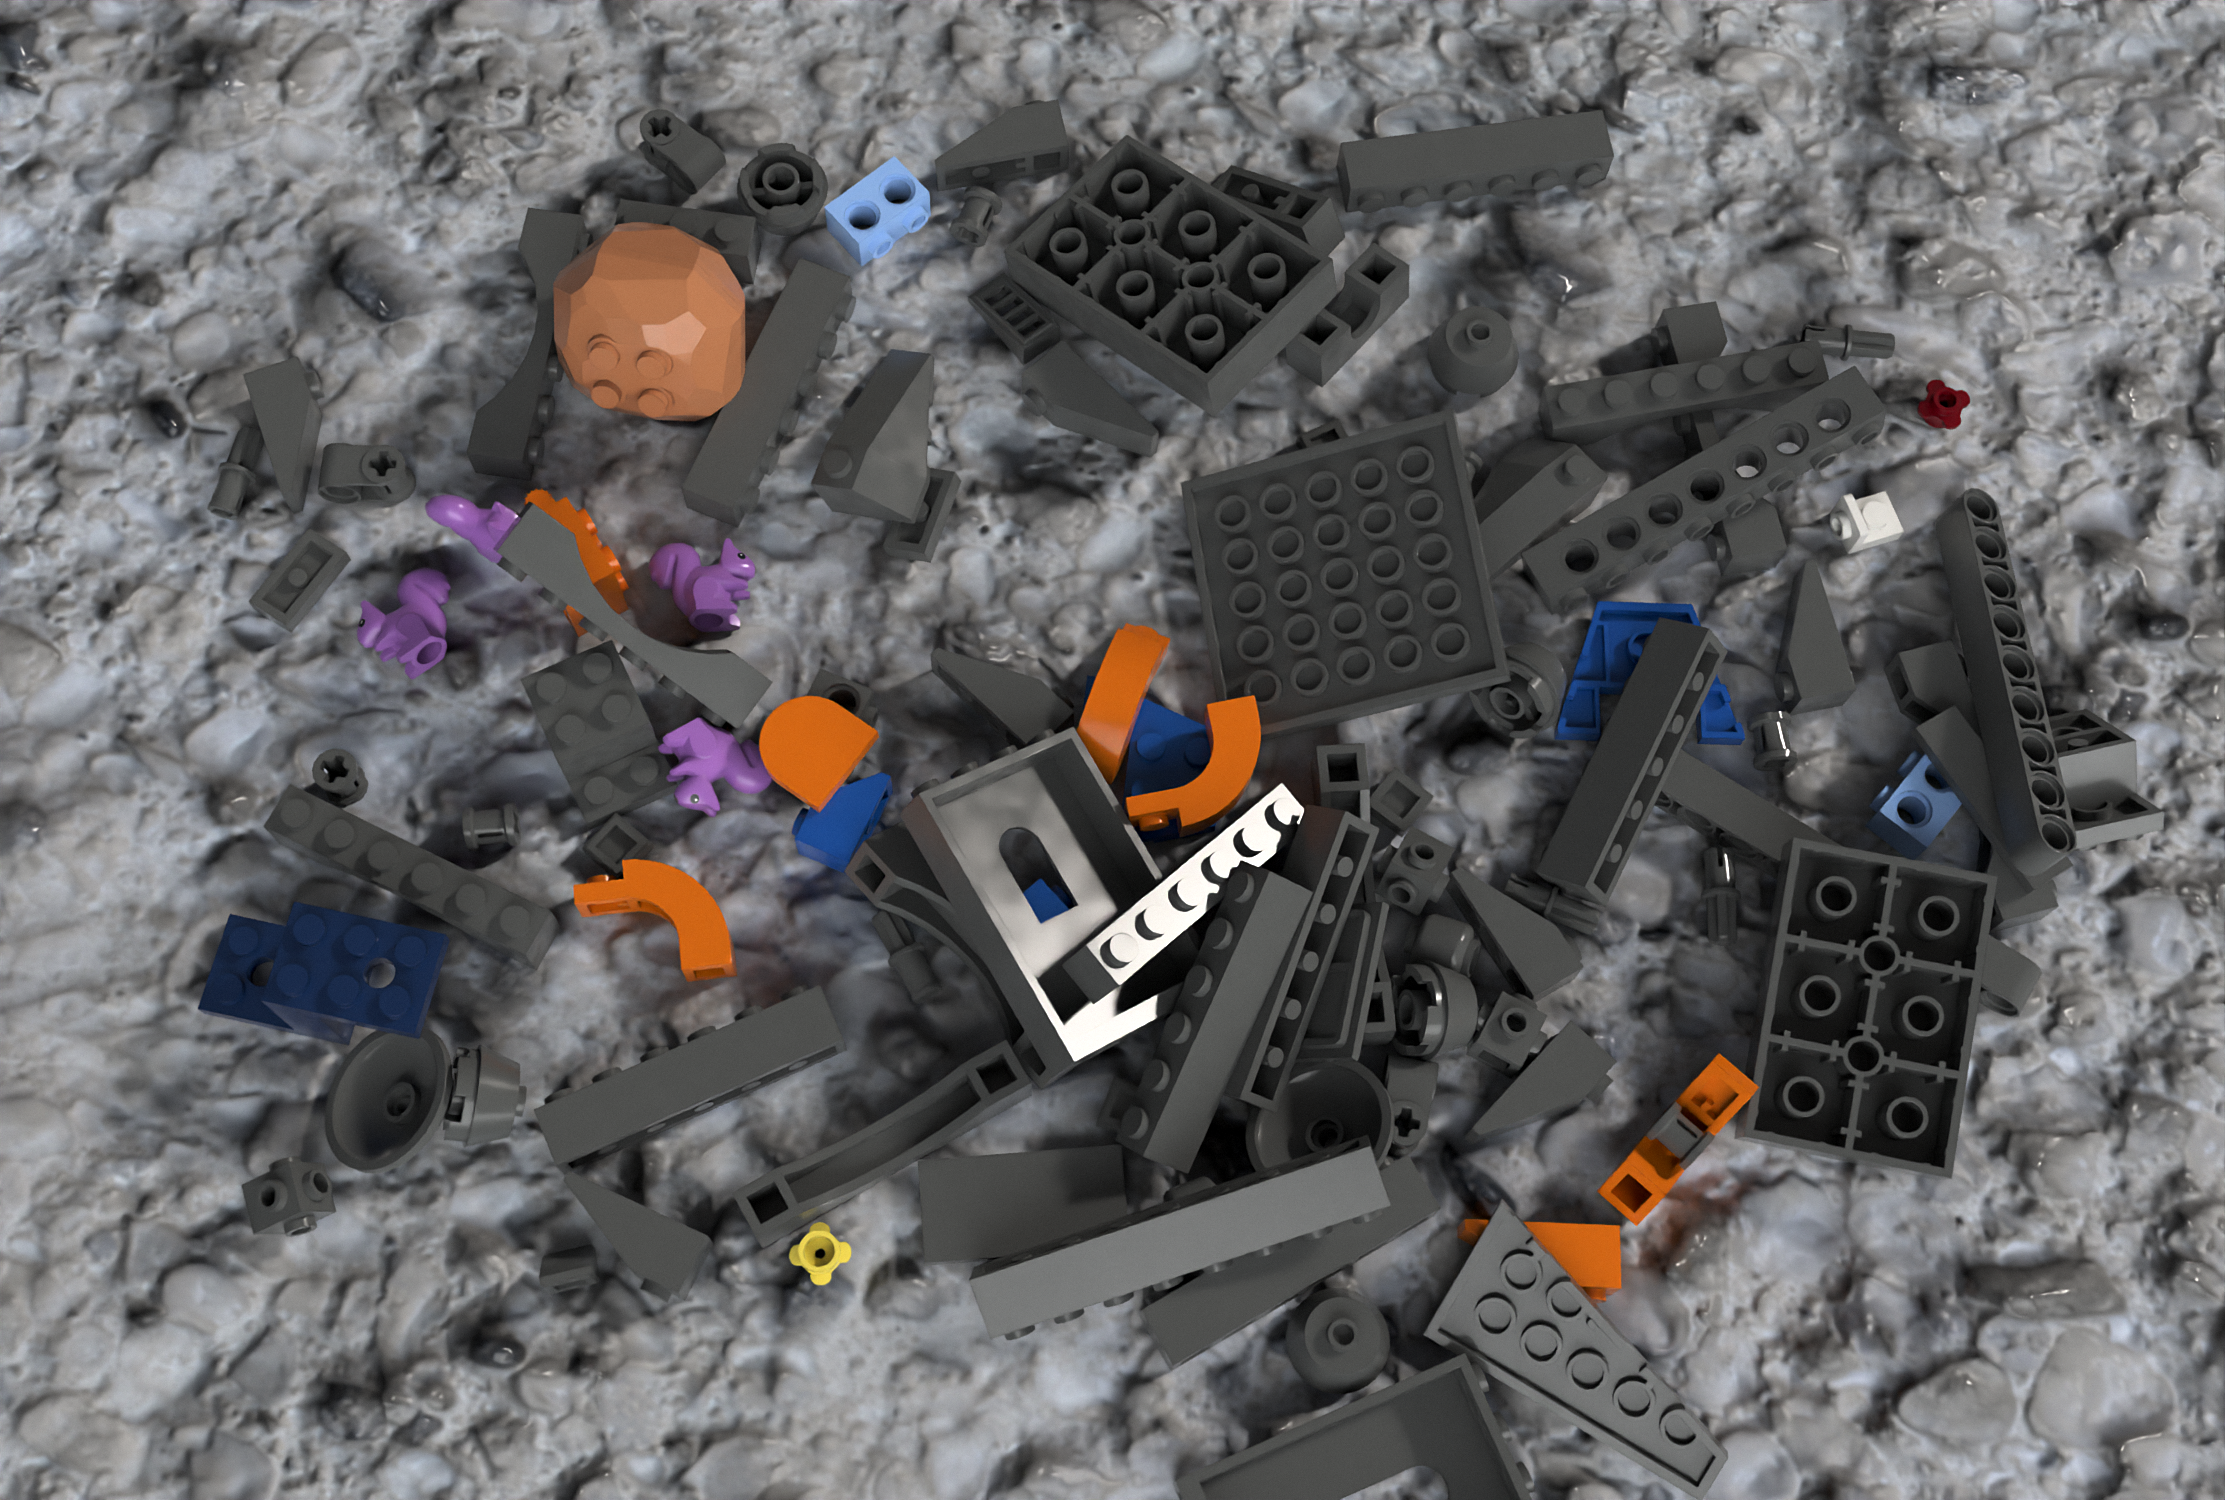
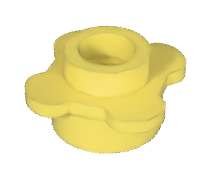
M818 1222L810 1227L809 1233L801 1240L800 1244L791 1247L789 1258L793 1265L802 1266L810 1273V1279L814 1284L826 1285L831 1281V1273L837 1266L850 1260L852 1251L847 1242H839L830 1233V1228L827 1224ZM819 1249L825 1251V1256L821 1259L815 1255Z

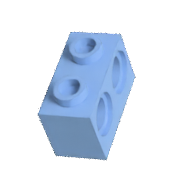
M895 156L824 207L828 232L861 266L873 258L878 259L886 255L897 240L908 232L914 233L921 229L931 216L929 191ZM897 199L906 201L901 204L891 203L892 201ZM860 225L871 226L865 230L856 229Z
M1916 750L1909 755L1896 771L1903 777L1896 788L1893 789L1890 785L1886 784L1871 802L1869 807L1875 811V814L1865 825V827L1904 857L1915 860L1928 848L1962 805L1925 752L1921 755ZM1925 774L1935 777L1939 781L1941 789H1936L1929 785ZM1897 809H1903L1910 813L1914 824L1904 822L1899 817Z

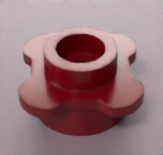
M1941 380L1930 381L1926 386L1928 394L1925 400L1921 401L1917 406L1918 414L1932 427L1949 430L1956 429L1962 421L1960 417L1962 409L1970 404L1969 395L1963 390L1956 391L1946 387ZM1940 402H1945L1947 407L1942 406Z

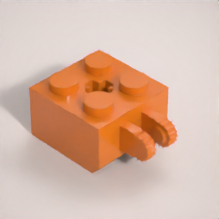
M536 488L534 491L531 490L529 494L527 493V497L524 498L525 506L528 502L534 503L575 534L581 560L593 585L608 605L618 615L628 610L623 592L627 591L629 587L620 572L622 568L608 545L603 547L596 535L598 533L597 528L584 508L576 511L567 496L556 502L547 490L544 491L543 488L541 490ZM567 605L563 613L578 637L586 634L588 631L578 625L584 616Z

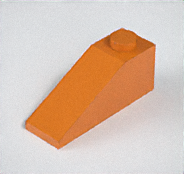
M1464 1219L1457 1227V1238L1474 1246L1489 1220ZM1523 1221L1595 1303L1606 1302V1295H1612L1622 1288L1620 1225Z

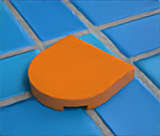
M801 696L784 702L768 716L761 729L759 750L763 764L770 777L781 787L820 813L879 738L877 730L832 700L818 696Z

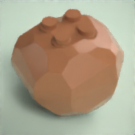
M646 222L618 224L580 252L558 273L553 283L554 340L558 360L572 386L594 401L598 406L654 420L697 421L711 416L735 397L741 388L745 374V295L727 262L713 246L674 226Z

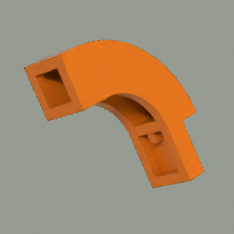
M1126 623L1123 629L1118 628L1097 673L1076 731L1107 784L1110 785L1124 762L1142 703L1167 653L1170 638L1159 635L1154 629L1147 626H1134Z
M1255 695L1206 704L1204 722L1210 745V761L1196 779L1184 786L1126 797L1124 812L1133 827L1139 826L1140 831L1144 832L1154 831L1167 827L1169 820L1176 819L1179 836L1184 837L1215 824L1237 804L1249 785L1260 750L1261 725Z
M628 859L622 860L623 879L617 880L612 875H596L589 877L586 880L587 883L573 885L574 904L582 917L640 911L658 915L673 925L678 932L681 970L687 982L737 976L734 944L721 910L708 891L685 872L660 862Z
M1718 1053L1699 1075L1685 1087L1668 1108L1676 1101L1681 1106V1114L1703 1133L1709 1131L1715 1136L1754 1095L1759 1086ZM1644 1134L1597 1192L1637 1226L1667 1195L1685 1170L1679 1166L1680 1159L1659 1140H1650Z

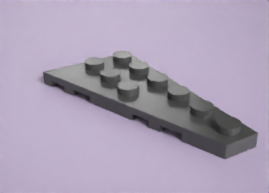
M1501 1199L1425 1328L1423 1335L1458 1356L1465 1353L1469 1362H1477L1484 1372L1697 1500H1703L1726 1463L1728 1451L1507 1203Z

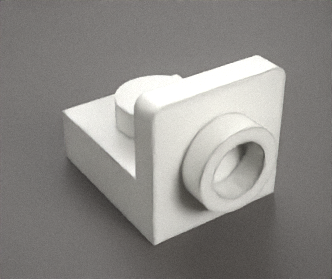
M1886 491L1857 500L1854 499L1851 493L1843 495L1830 512L1831 530L1836 539L1842 541L1847 554L1897 540L1904 532Z

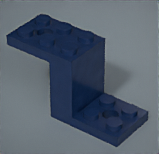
M295 901L286 926L230 914L198 1010L207 1015L348 1046L355 1025L419 1039L450 939L446 934ZM272 962L273 966L267 984L265 986L254 985L253 973L255 969L263 963ZM382 963L394 965L395 976L389 985L383 988H373L369 985V980L375 966Z

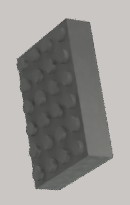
M1125 135L1004 250L1012 280L1029 296L1213 417L1337 295L1332 258L1129 135Z
M1793 837L1783 845L1745 1075L1759 1088L1738 1111L1734 1139L1933 1180L1952 1179L1998 876Z

